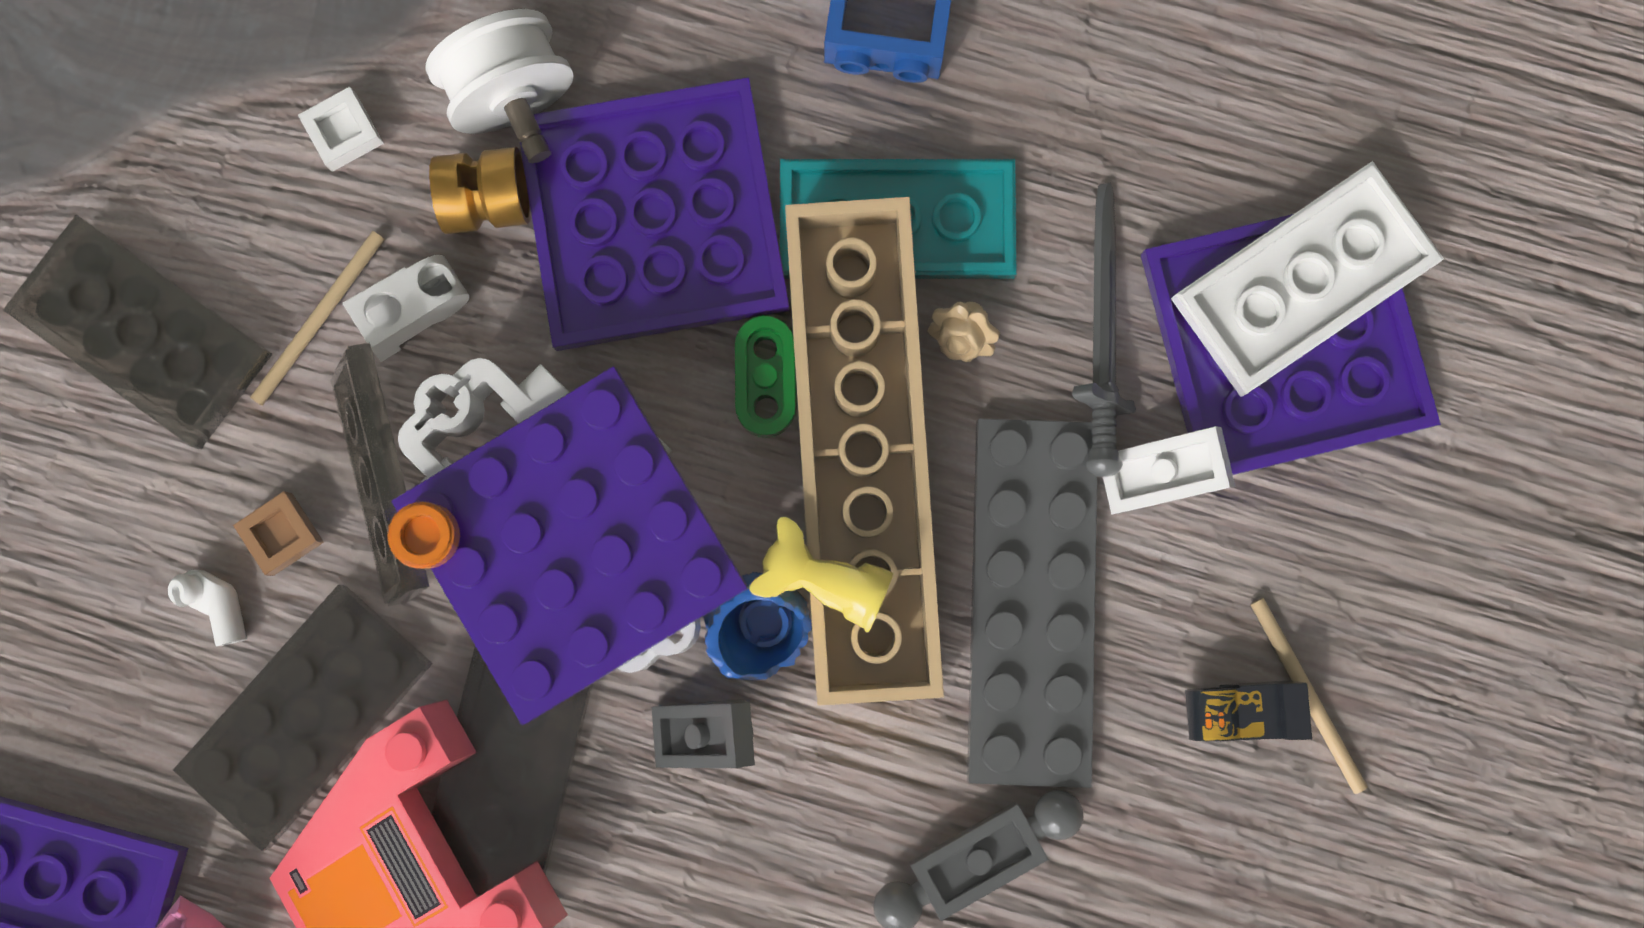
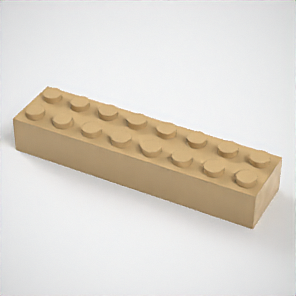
M899 197L785 205L807 548L815 560L845 562L856 568L868 563L893 572L890 585L869 632H865L863 627L846 620L843 612L822 604L810 593L817 706L944 698L910 198Z

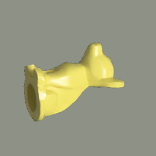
M780 517L776 527L778 540L767 550L762 561L763 574L750 584L749 590L751 593L760 597H776L785 591H794L804 587L822 604L843 612L846 620L863 627L865 632H869L880 610L893 572L868 563L856 568L845 562L815 560L804 543L803 532L797 523L787 517Z

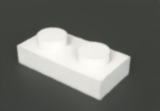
M1211 427L1119 450V457L1123 462L1121 470L1113 476L1103 477L1111 514H1119L1236 487L1221 427Z

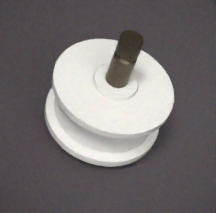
M514 9L475 20L441 41L430 53L425 66L430 81L435 86L445 89L450 100L447 108V117L455 130L462 133L478 134L512 126L518 140L522 142L521 146L529 163L541 162L551 155L544 136L540 135L541 130L533 114L540 113L556 102L568 90L573 81V71L568 61L560 56H556L549 44L552 37V27L543 13L531 9Z

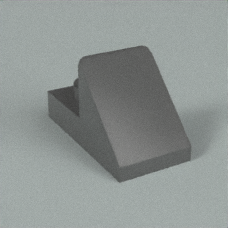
M743 699L651 707L656 768H742L755 765L750 702H745Z

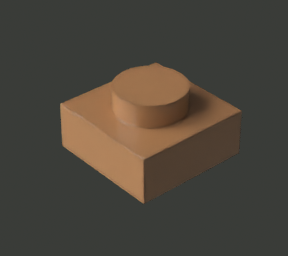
M285 491L233 525L266 576L276 575L324 543L294 495Z

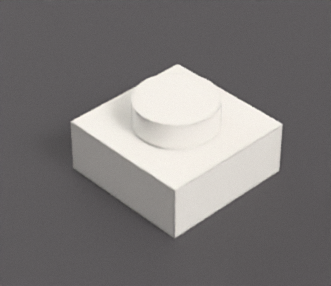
M351 87L298 114L321 159L332 172L384 144L358 95Z

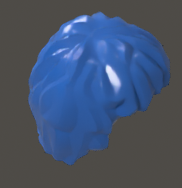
M751 572L742 577L747 586L750 587L753 580L763 573ZM747 589L703 616L707 629L704 636L707 655L719 667L723 676L728 679L767 680L777 674L780 667L795 665V660L801 654V649L808 643V633L812 630L807 600L797 590L785 591L776 597H760L752 594Z

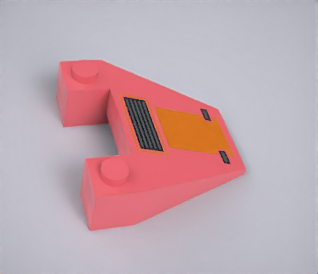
M448 700L420 706L366 739L269 879L296 928H553L568 915L538 861L479 896L474 892L418 791V788L477 753Z

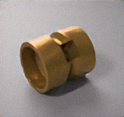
M518 147L485 150L477 161H474L468 153L434 156L431 158L429 165L431 197L437 222L444 234L476 231L480 229L484 220H488L495 228L527 225L530 223L531 209L523 159Z

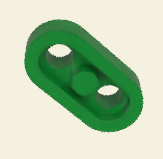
M759 316L747 321L740 328L735 339L736 414L745 430L762 438L775 437L786 431L792 424L796 413L794 337L784 322L771 316ZM769 340L775 343L777 346L775 355L770 359L757 357L754 350L759 342ZM769 398L777 403V412L771 418H761L755 413V406L761 399Z

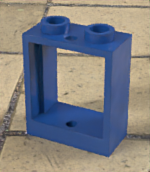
M831 0L824 40V63L834 64L837 70L853 75L866 74L869 70L891 72L896 79L910 83L925 82L928 78L939 79L951 0H936L930 42L843 30L847 0Z

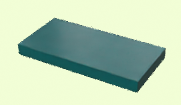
M780 159V257L784 279H790L785 205L899 197L910 198L915 279H1014L1017 275L1015 159Z

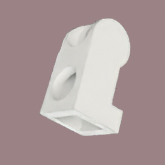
M434 255L415 263L407 269L405 267L342 304L370 349L380 362H383L401 350L399 345L431 325L441 322L459 311L469 300V294L443 255Z

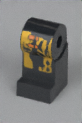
M1287 680L1222 684L1219 687L1185 690L1189 740H1313L1308 684L1306 682Z

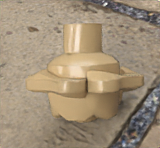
M957 302L950 308H937L934 310L932 315L934 322L930 324L928 333L938 341L941 352L949 359L971 362L978 356L993 355L995 351L994 343L998 341L1000 332L989 323L988 314L978 303Z

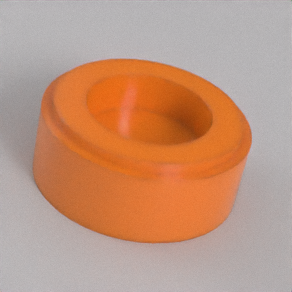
M415 502L400 509L393 517L388 529V542L392 553L400 562L412 568L431 569L443 565L455 554L460 541L459 525L453 514L438 504L428 502Z

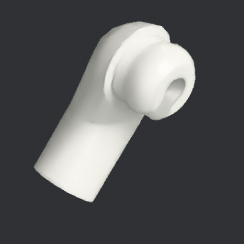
M189 570L185 574H179L172 578L168 586L169 598L179 607L188 605L209 615L216 647L247 640L238 595L231 584L204 570Z

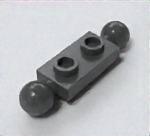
M1052 790L1040 797L1035 805L1034 815L1027 819L1019 805L1013 802L915 858L909 863L918 879L917 882L910 885L905 882L894 881L884 885L877 892L873 903V910L877 921L883 928H913L921 918L923 907L930 903L940 921H943L1046 862L1049 858L1039 841L1045 837L1054 840H1065L1074 836L1081 828L1084 818L1080 802L1067 791Z

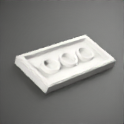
M1372 161L1175 294L1171 300L1240 397H1242L1444 260V258Z

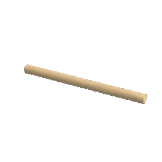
M374 231L370 233L250 396L252 400L262 406L265 404L385 239Z
M1264 597L1252 602L1250 605L1291 680L1308 684L1310 715L1353 793L1363 792L1368 788Z

